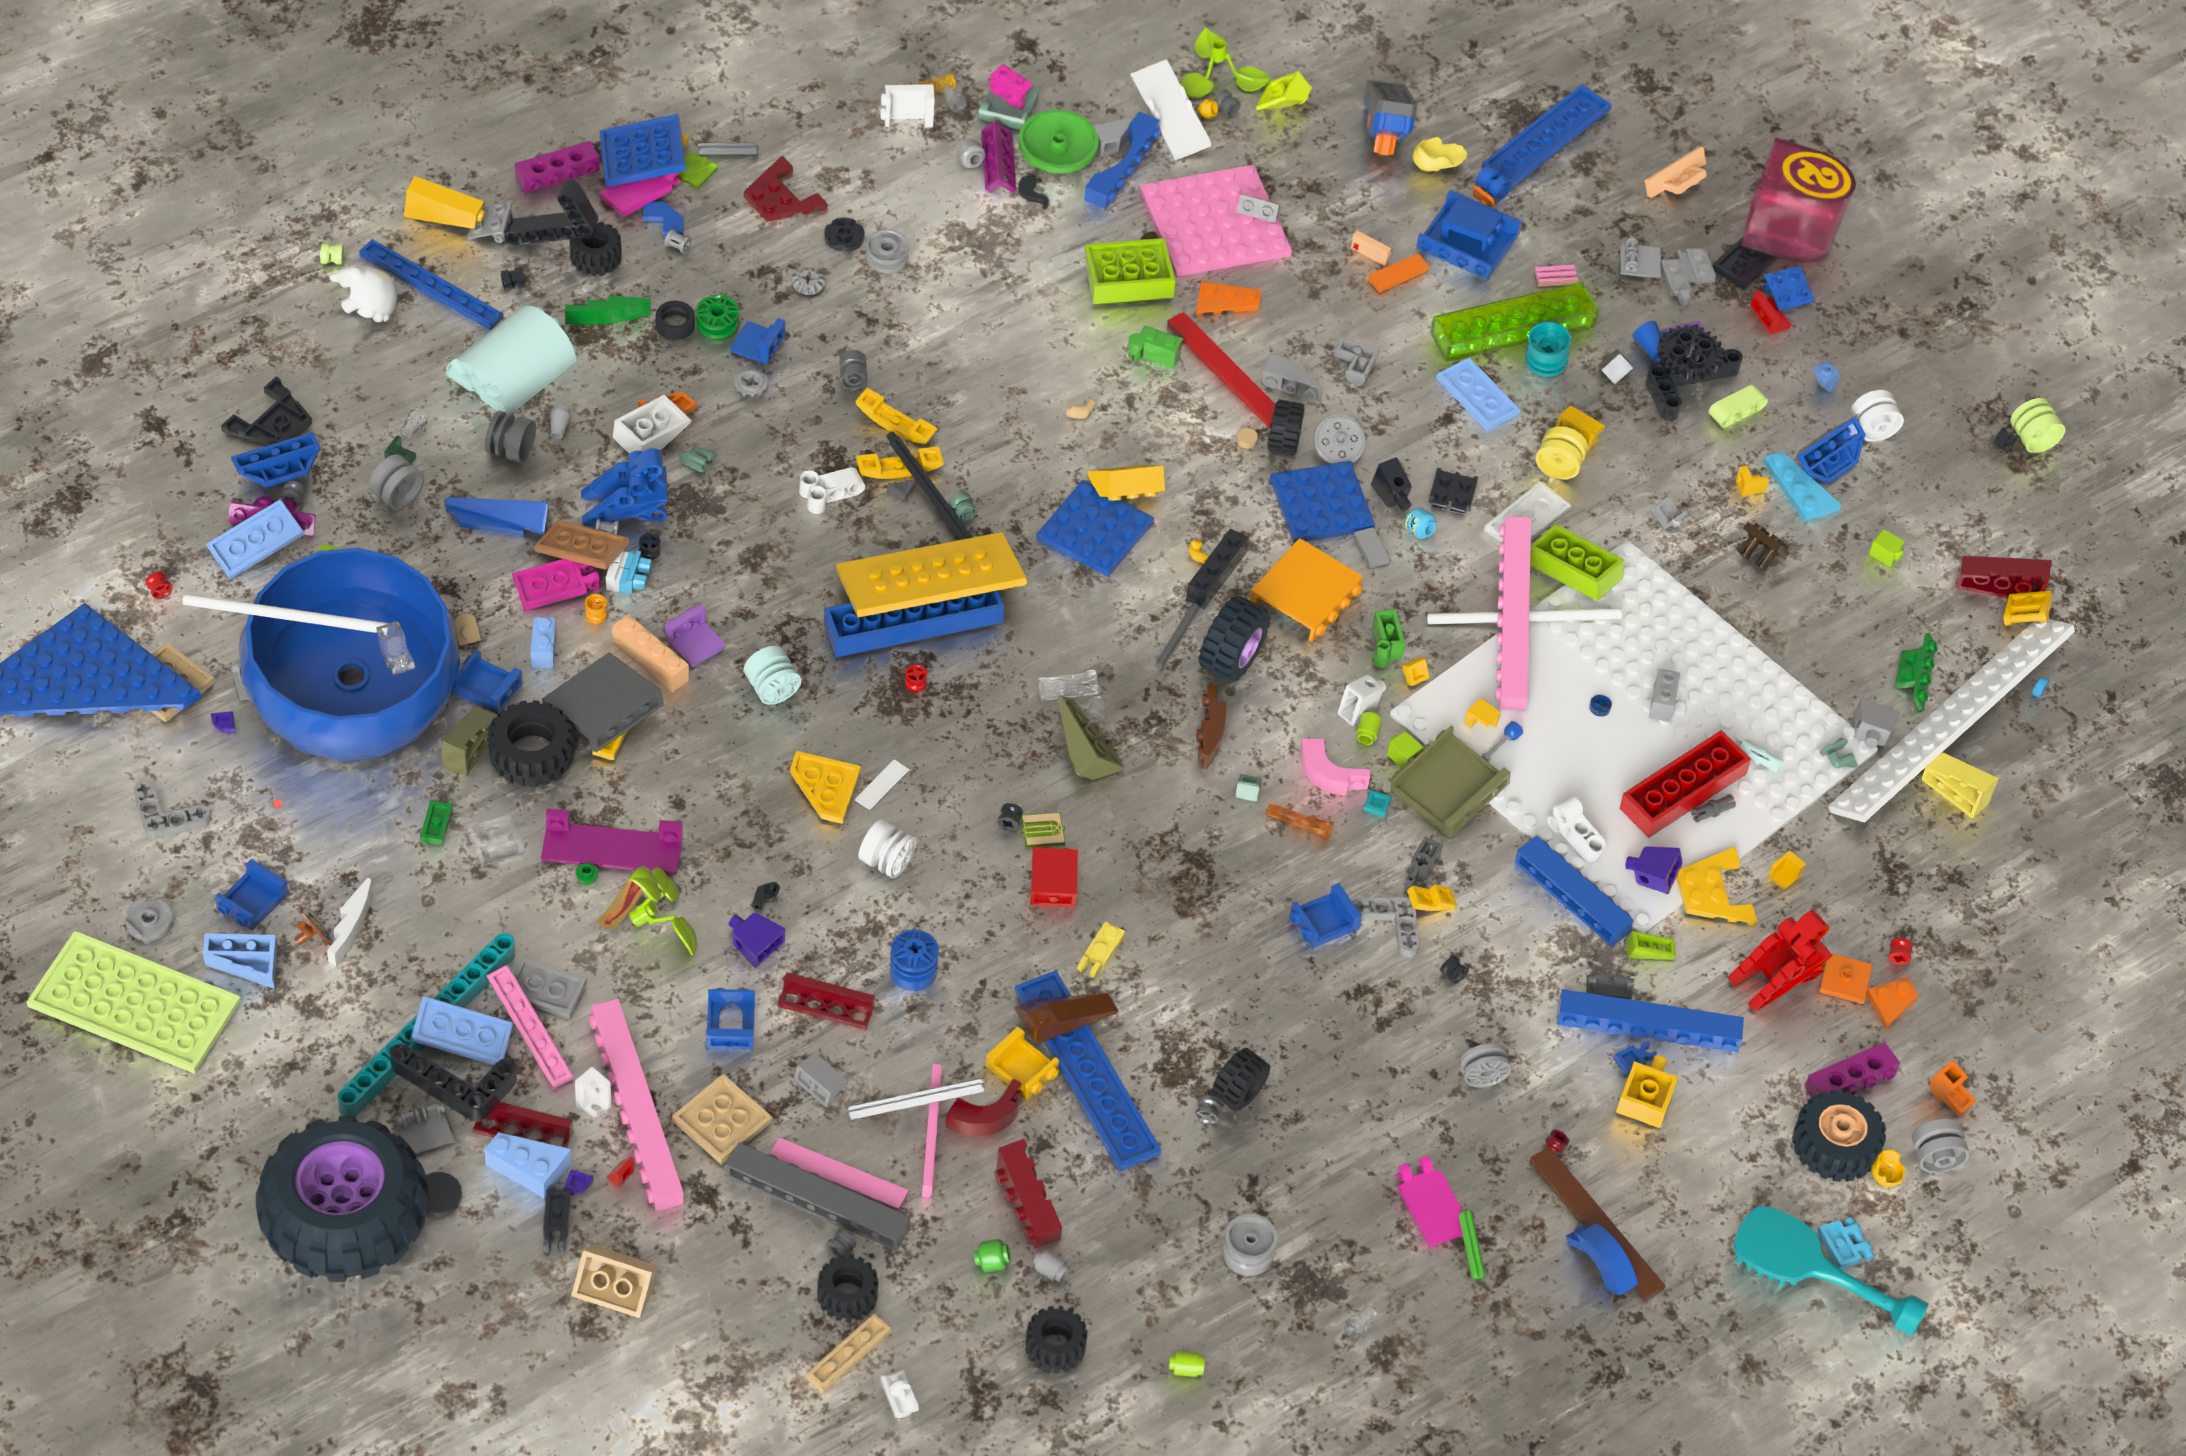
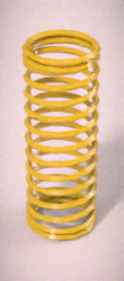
M951 73L947 74V76L944 75V77L941 76L913 84L922 85L924 83L926 85L925 82H927V85L933 84L934 94L945 91V89L947 91L948 89H955L956 87L955 78Z

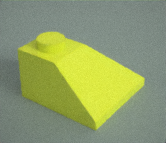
M1299 71L1269 82L1256 108L1257 110L1293 106L1298 103L1302 104L1308 99L1312 87Z

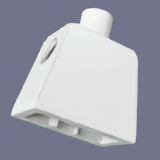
M1366 675L1348 684L1337 714L1354 727L1359 723L1363 713L1373 712L1378 707L1381 695L1386 690L1385 683L1382 680L1376 681L1370 675Z

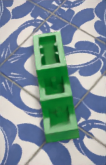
M609 295L608 301L587 300V306L565 305V324L569 325L611 324L651 315V298Z

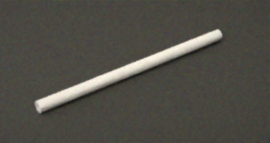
M184 594L183 605L381 634H387L388 623L192 594Z
M1621 608L1529 611V621L1621 619ZM1502 612L1427 614V624L1497 622L1498 614H1502Z

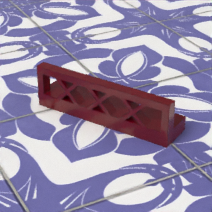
M786 972L778 1007L867 1031L875 1008V995ZM789 993L798 996L799 1001L791 1003L785 1001ZM815 1000L819 1001L822 1006L813 1009L807 1003ZM837 1006L841 1007L844 1012L836 1015L832 1014L829 1009ZM857 1012L866 1014L864 1022L855 1020L852 1014Z
M500 1102L485 1118L494 1121L496 1126L489 1129L481 1127L483 1121L476 1122L473 1128V1133L494 1138L498 1132L507 1134L503 1128L512 1125L516 1126L519 1131L507 1135L528 1139L526 1134L536 1131L540 1133L541 1137L533 1141L551 1144L549 1142L550 1139L559 1137L564 1139L561 1147L567 1148L573 1134V1120Z

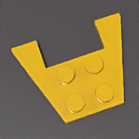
M1736 847L1724 850L1679 870L1676 880L1686 913L1713 919L1715 916L1726 918L1727 921L1734 923L1736 921L1747 922L1749 926L1756 925L1757 918L1752 904L1730 906L1720 870L1739 868L1741 863Z

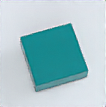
M1370 790L1363 811L1385 818L1392 796Z

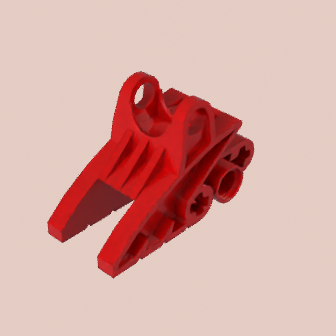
M1816 910L1808 911L1797 922L1793 917L1782 921L1777 927L1779 933H1773L1764 939L1761 945L1727 977L1733 985L1742 983L1759 971H1762L1770 982L1748 1003L1753 1011H1759L1797 985L1811 982L1824 972L1825 967L1823 964L1833 955L1820 940L1829 931V926Z

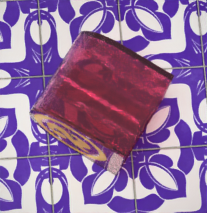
M1775 137L1751 201L1741 246L1799 263H1811L1825 258L1832 248L1856 187V180L1851 170L1842 161L1830 154Z

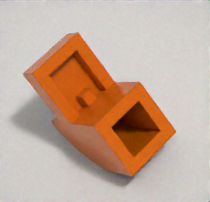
M1952 1060L1931 1078L1930 1088L1935 1099L1939 1103L1943 1100L1959 1117L1976 1102V1099L1961 1084L1968 1076Z

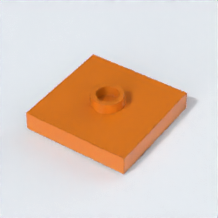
M1831 953L1833 956L1825 963L1819 993L1864 1004L1873 964Z

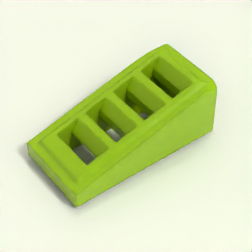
M1632 931L1626 939L1628 958L1674 960L1676 958L1675 944L1672 938Z

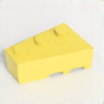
M1943 752L1925 767L1921 780L1971 818H1974L1989 804L1999 779Z

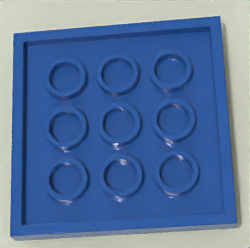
M678 114L599 130L604 177L607 187L686 171Z
M1351 461L1270 474V482L1293 544L1299 538L1304 541L1353 534L1354 532L1372 527L1375 529L1373 517Z
M1082 480L1038 531L1036 539L1109 577L1152 526L1154 517L1122 500L1109 501L1108 497H1100L1092 484Z

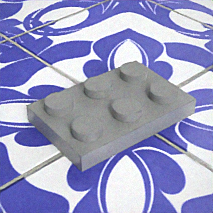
M523 957L513 974L533 1008L566 1019H570L587 984L586 977Z

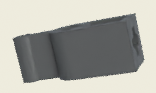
M1426 836L1424 837L1412 857L1409 875L1406 878L1404 887L1405 894L1408 895L1407 890L1412 885H1415L1416 882H1423L1429 877L1441 857L1443 844Z

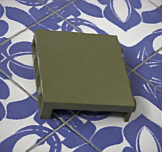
M1452 725L1446 731L1442 730L1434 742L1425 745L1416 758H1411L1406 767L1401 772L1397 771L1391 778V792L1449 839L1510 784L1511 774L1505 767L1500 771L1453 735L1454 727Z

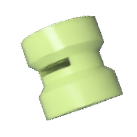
M322 243L321 263L328 264L329 262H334L335 264L343 265L344 245L336 244L331 246L329 243Z

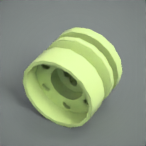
M2045 398L2032 399L2022 404L2014 411L2010 419L2011 426L2015 429L2016 434L2020 436L2023 445L2030 453H2039L2052 448L2065 434V426L2059 417L2055 415L2054 409Z

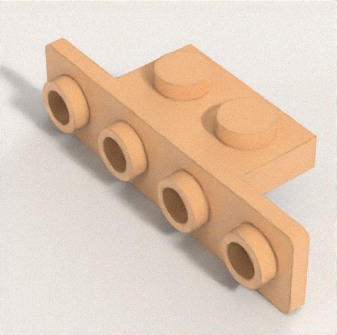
M1701 146L1697 147L1647 178L1645 185L1648 197L1652 198L1664 190L1681 194L1692 185L1698 184L1700 180L1707 177L1705 169H1701L1706 164L1704 148Z

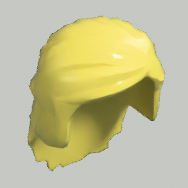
M1439 137L1422 140L1415 146L1413 152L1415 164L1425 172L1456 167L1467 159V152L1463 149L1462 145H1456V143L1442 144Z

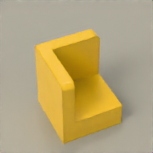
M1747 466L1739 467L1735 480L1742 496L1766 493L1769 483L1768 477H1761L1760 475L1751 476Z
M1480 698L1467 710L1464 724L1472 728L1479 721L1486 727L1489 725L1496 727L1499 724L1501 712Z
M1789 850L1772 864L1768 878L1783 890H1787L1802 877L1806 863Z

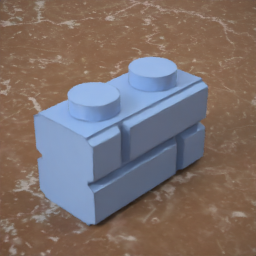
M534 617L530 651L531 667L553 668L556 640V618Z

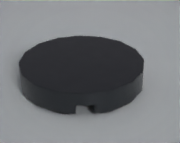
M836 218L825 227V242L836 251H854L864 243V228L852 218Z
M445 1172L427 1174L429 1206L426 1215L432 1217L449 1215V1212L459 1207L462 1200V1188L459 1181L451 1174Z

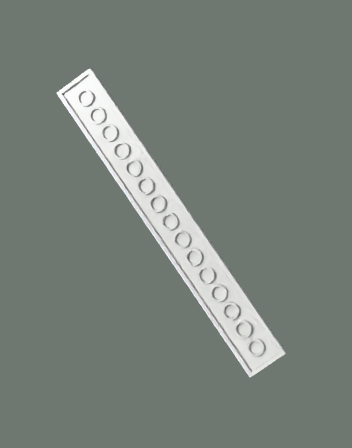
M2051 619L2046 623L2033 621L1829 805L1830 813L1866 822L2075 632L2073 624Z

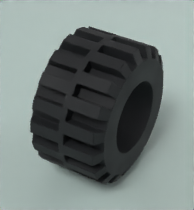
M600 221L597 223L591 237L569 240L572 265L576 266L578 271H583V274L587 275L590 273L591 276H596V274H600V276L605 275V272H612V268L616 269L618 263L621 262V236L618 230L612 228L610 224L605 225L604 222Z
M1278 399L1275 403L1268 439L1269 451L1294 455L1297 452L1305 410L1304 404Z
M1243 1048L1235 1053L1220 1070L1214 1081L1212 1094L1233 1111L1241 1110L1257 1096L1264 1086L1270 1073V1064L1249 1048Z
M850 1254L846 1258L844 1255H839V1259L832 1258L829 1260V1264L825 1263L822 1266V1271L818 1275L817 1300L818 1303H821L820 1308L823 1311L827 1310L829 1317L836 1316L838 1321H841L842 1318L846 1319V1322H851L852 1318H855L857 1321L862 1319V1315L867 1316L870 1314V1309H874L878 1297V1277L876 1270L872 1269V1264L869 1261L864 1263V1258L860 1256L856 1259L854 1255ZM842 1283H852L860 1289L854 1293L847 1294L838 1291L835 1287Z
M1048 1306L1046 1311L1042 1308L1039 1310L1038 1315L1034 1314L1031 1317V1321L1027 1325L1026 1354H1029L1028 1358L1031 1362L1035 1361V1366L1038 1369L1044 1367V1371L1048 1373L1049 1370H1054V1374L1059 1373L1060 1370H1063L1065 1373L1070 1370V1366L1075 1368L1078 1366V1361H1082L1086 1350L1088 1335L1086 1324L1084 1321H1081V1316L1078 1313L1073 1314L1072 1309L1063 1310L1064 1306H1058V1309ZM1050 1334H1059L1067 1338L1068 1342L1063 1345H1053L1048 1343L1044 1337Z

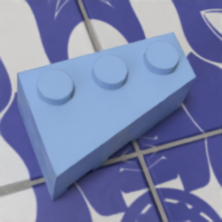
M205 933L203 957L207 967L275 989L278 953L276 935Z
M499 1132L484 1149L485 1165L543 1198L546 1197V1190H552L572 1165L571 1149Z

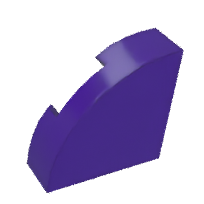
M233 711L210 713L212 723L219 731L235 734Z
M571 1170L563 1190H571V1195L581 1193L591 1186L594 1176Z

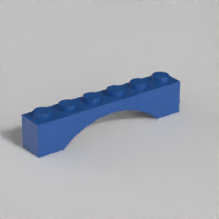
M1142 112L1137 113L1130 123L1129 141L1131 148L1127 155L1114 167L1093 175L1085 187L1084 201L1106 209L1110 203H1114L1118 191L1123 190L1127 178L1132 177L1135 167L1142 163L1144 154L1151 150L1153 141L1158 140L1160 137L1159 119Z

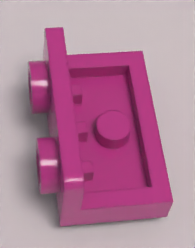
M1001 64L990 75V91L995 96H999L1007 101L1010 106L1016 107L1021 111L1026 106V93L1033 87V83L1006 65Z

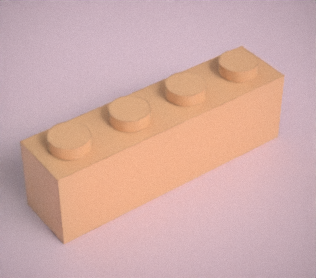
M629 614L612 625V642L672 693L689 681V664Z

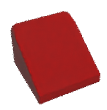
M629 1157L619 1162L606 1178L618 1187L621 1186L634 1172V1158Z

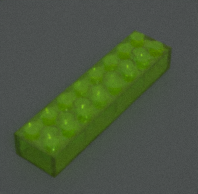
M1582 281L1433 316L1430 333L1444 360L1448 362L1525 344L1528 342V334L1531 329L1543 322L1560 324L1569 333L1596 327L1599 309Z

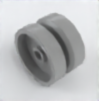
M395 454L384 459L375 468L369 480V490L379 499H382L392 510H400L410 505L418 497L425 482L424 475L415 466H411L403 456Z
M1937 1119L1919 1126L1913 1132V1144L1917 1151L1920 1168L1928 1173H1945L1963 1166L1968 1161L1970 1153L1964 1140L1965 1136L1960 1122L1953 1119Z
M1244 1214L1230 1221L1226 1228L1222 1251L1226 1265L1232 1271L1245 1276L1262 1274L1269 1269L1274 1260L1277 1246V1232L1274 1225L1268 1219L1258 1214Z

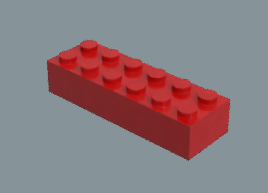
M1720 730L1624 792L1619 809L1650 838L1745 776L1748 772L1751 758Z

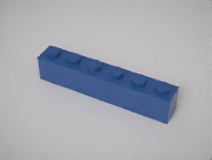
M1535 836L1518 849L1515 863L1611 947L1631 932L1634 920L1629 913L1619 908L1594 883L1589 882L1579 870L1574 869L1566 862L1563 856L1558 855L1551 849L1547 842Z

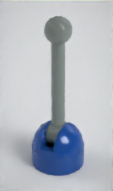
M1511 721L1504 729L1505 736L1489 752L1483 753L1481 757L1489 761L1490 756L1508 739L1516 740L1523 734L1522 727L1517 722Z

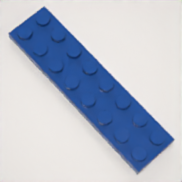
M1581 84L1482 162L1481 168L1483 169L1489 164L1493 165L1501 174H1505L1513 181L1512 188H1514L1611 110L1612 104Z

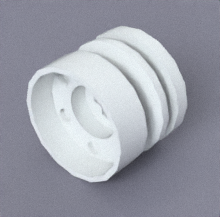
M880 819L866 834L861 844L858 858L871 867L878 865V870L881 873H886L888 877L893 879L898 877L907 867L915 852L917 839L911 834L908 835L904 830L897 832L895 825L885 819Z

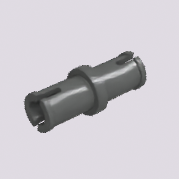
M1727 795L1716 801L1710 800L1706 805L1692 809L1691 815L1700 813V815L1693 817V820L1698 823L1701 820L1711 816L1717 817L1721 812L1735 808L1736 802L1727 804V802L1734 800V797Z

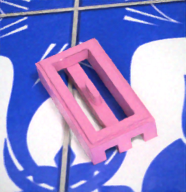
M1575 265L1535 267L1534 269L1538 287L1577 285L1578 283Z

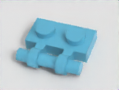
M1852 1217L1844 1221L1847 1227H1843L1841 1221L1838 1220L1820 1226L1817 1230L1833 1261L1841 1270L1859 1264L1862 1259L1860 1255H1863L1866 1261H1871L1875 1258L1872 1252L1873 1247L1869 1241L1865 1240L1862 1235L1863 1230L1861 1226L1855 1223ZM1850 1237H1853L1857 1244L1854 1245Z

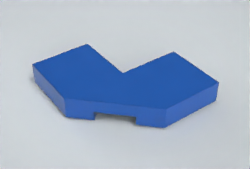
M649 202L644 205L643 221L663 222V237H666L671 229L676 230L678 234L683 236L684 217L665 202Z

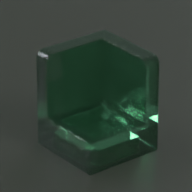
M398 435L384 451L385 459L397 454L403 456L411 464L416 458L415 452L402 447V440Z

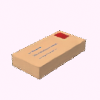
M1359 231L1353 234L1351 249L1384 266L1389 263L1390 247Z

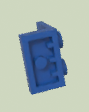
M777 318L774 325L771 324L769 328L747 321L731 345L730 351L768 365L785 338V320Z

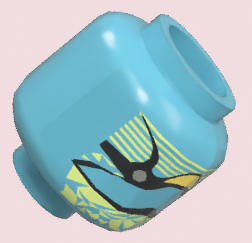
M1415 508L1406 516V530L1417 538H1427L1436 530V518L1423 508Z

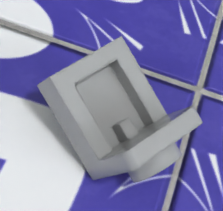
M1669 496L1651 508V511L1664 529L1670 526L1676 528L1684 522L1683 517L1688 514L1687 510L1680 513Z

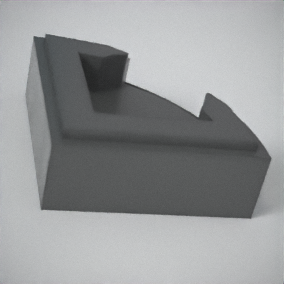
M912 480L898 483L893 482L887 487V493L906 501L916 487V482Z

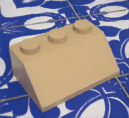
M591 1244L583 1250L571 1296L640 1318L653 1291L659 1266Z

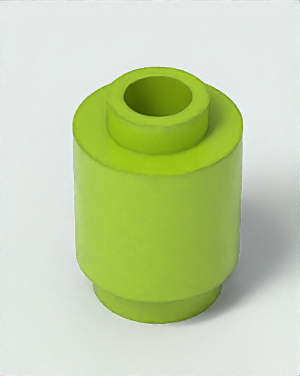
M1370 711L1361 715L1356 730V739L1359 743L1371 745L1376 741L1382 724V719L1377 713Z
M1175 1351V1355H1170L1169 1370H1173V1375L1197 1377V1375H1203L1205 1356L1199 1355L1197 1352Z

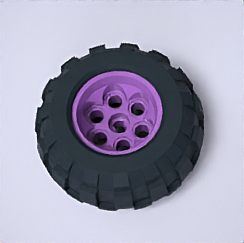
M339 1116L338 1121L327 1123L323 1119L306 1124V1130L300 1133H290L279 1143L277 1152L273 1156L269 1155L259 1177L260 1183L256 1191L255 1200L261 1233L268 1240L269 1247L283 1262L286 1263L288 1261L290 1264H293L297 1272L311 1278H317L319 1275L327 1276L329 1282H346L347 1277L358 1275L362 1279L379 1274L380 1267L396 1264L406 1255L411 1241L415 1242L425 1224V1215L429 1206L426 1174L410 1145L400 1135L397 1137L394 1134L391 1135L387 1126L373 1120L366 1123L358 1122L354 1116Z

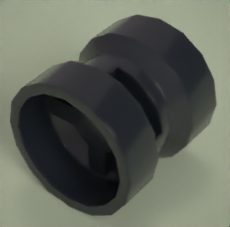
M522 267L515 268L513 271H501L504 291L511 290L513 287H525Z

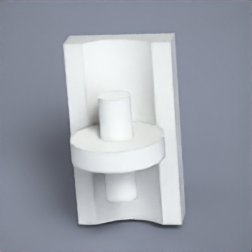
M904 1370L880 1378L895 1418H903L919 1410Z

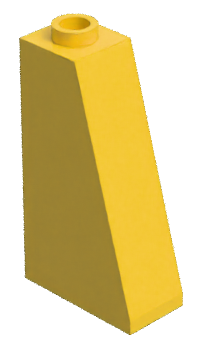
M414 176L406 192L404 217L475 229L478 221L482 222L485 215L483 210L484 201Z

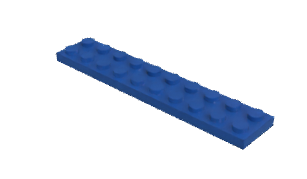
M1057 970L1015 986V993L1022 1004L1040 998L1071 996ZM1089 1025L1044 1042L1052 1057L1059 1059V1069L1118 1171L1161 1155L1160 1146Z

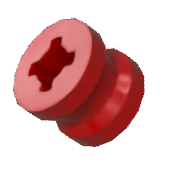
M154 572L146 578L145 585L151 590L153 598L163 599L172 592L173 587L167 581V577L163 572Z
M919 664L910 665L905 673V686L909 691L920 692L927 686V670Z
M1894 938L1891 940V951L1888 955L1889 961L1895 965L1909 964L1911 961L1910 952L1913 948L1912 942L1906 938Z

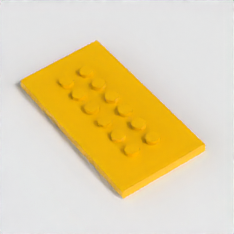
M1003 532L836 564V571L857 617L1027 585L1026 576Z

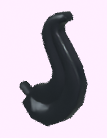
M1033 175L1022 177L1018 183V193L1020 196L1028 201L1043 204V209L1048 208V197L1033 190L1036 187V183H1041L1042 179H1036V176Z

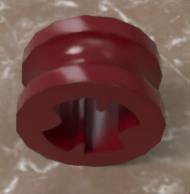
M1554 1129L1545 1142L1551 1150L1561 1153L1569 1144V1138L1562 1131Z

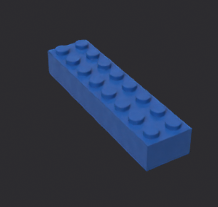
M998 590L863 617H857L852 604L846 603L824 608V627L836 658L1003 623L1004 605Z

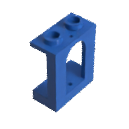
M724 988L708 989L706 1049L753 1050L755 990L745 988L738 990ZM734 1005L741 1009L743 1014L742 1029L719 1028V1014L722 1008Z

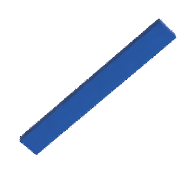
M373 239L359 251V255L362 258L489 330L503 319L502 312Z

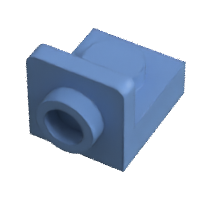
M1828 360L1813 367L1812 372L1817 376L1816 380L1829 393L1836 390L1841 373Z

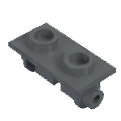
M1596 973L1586 975V993L1632 999L1634 979L1630 978V976L1610 977V975H1598Z

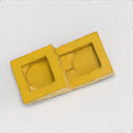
M1434 884L1430 889L1412 885L1407 890L1413 909L1442 911L1457 907L1452 889L1449 887Z

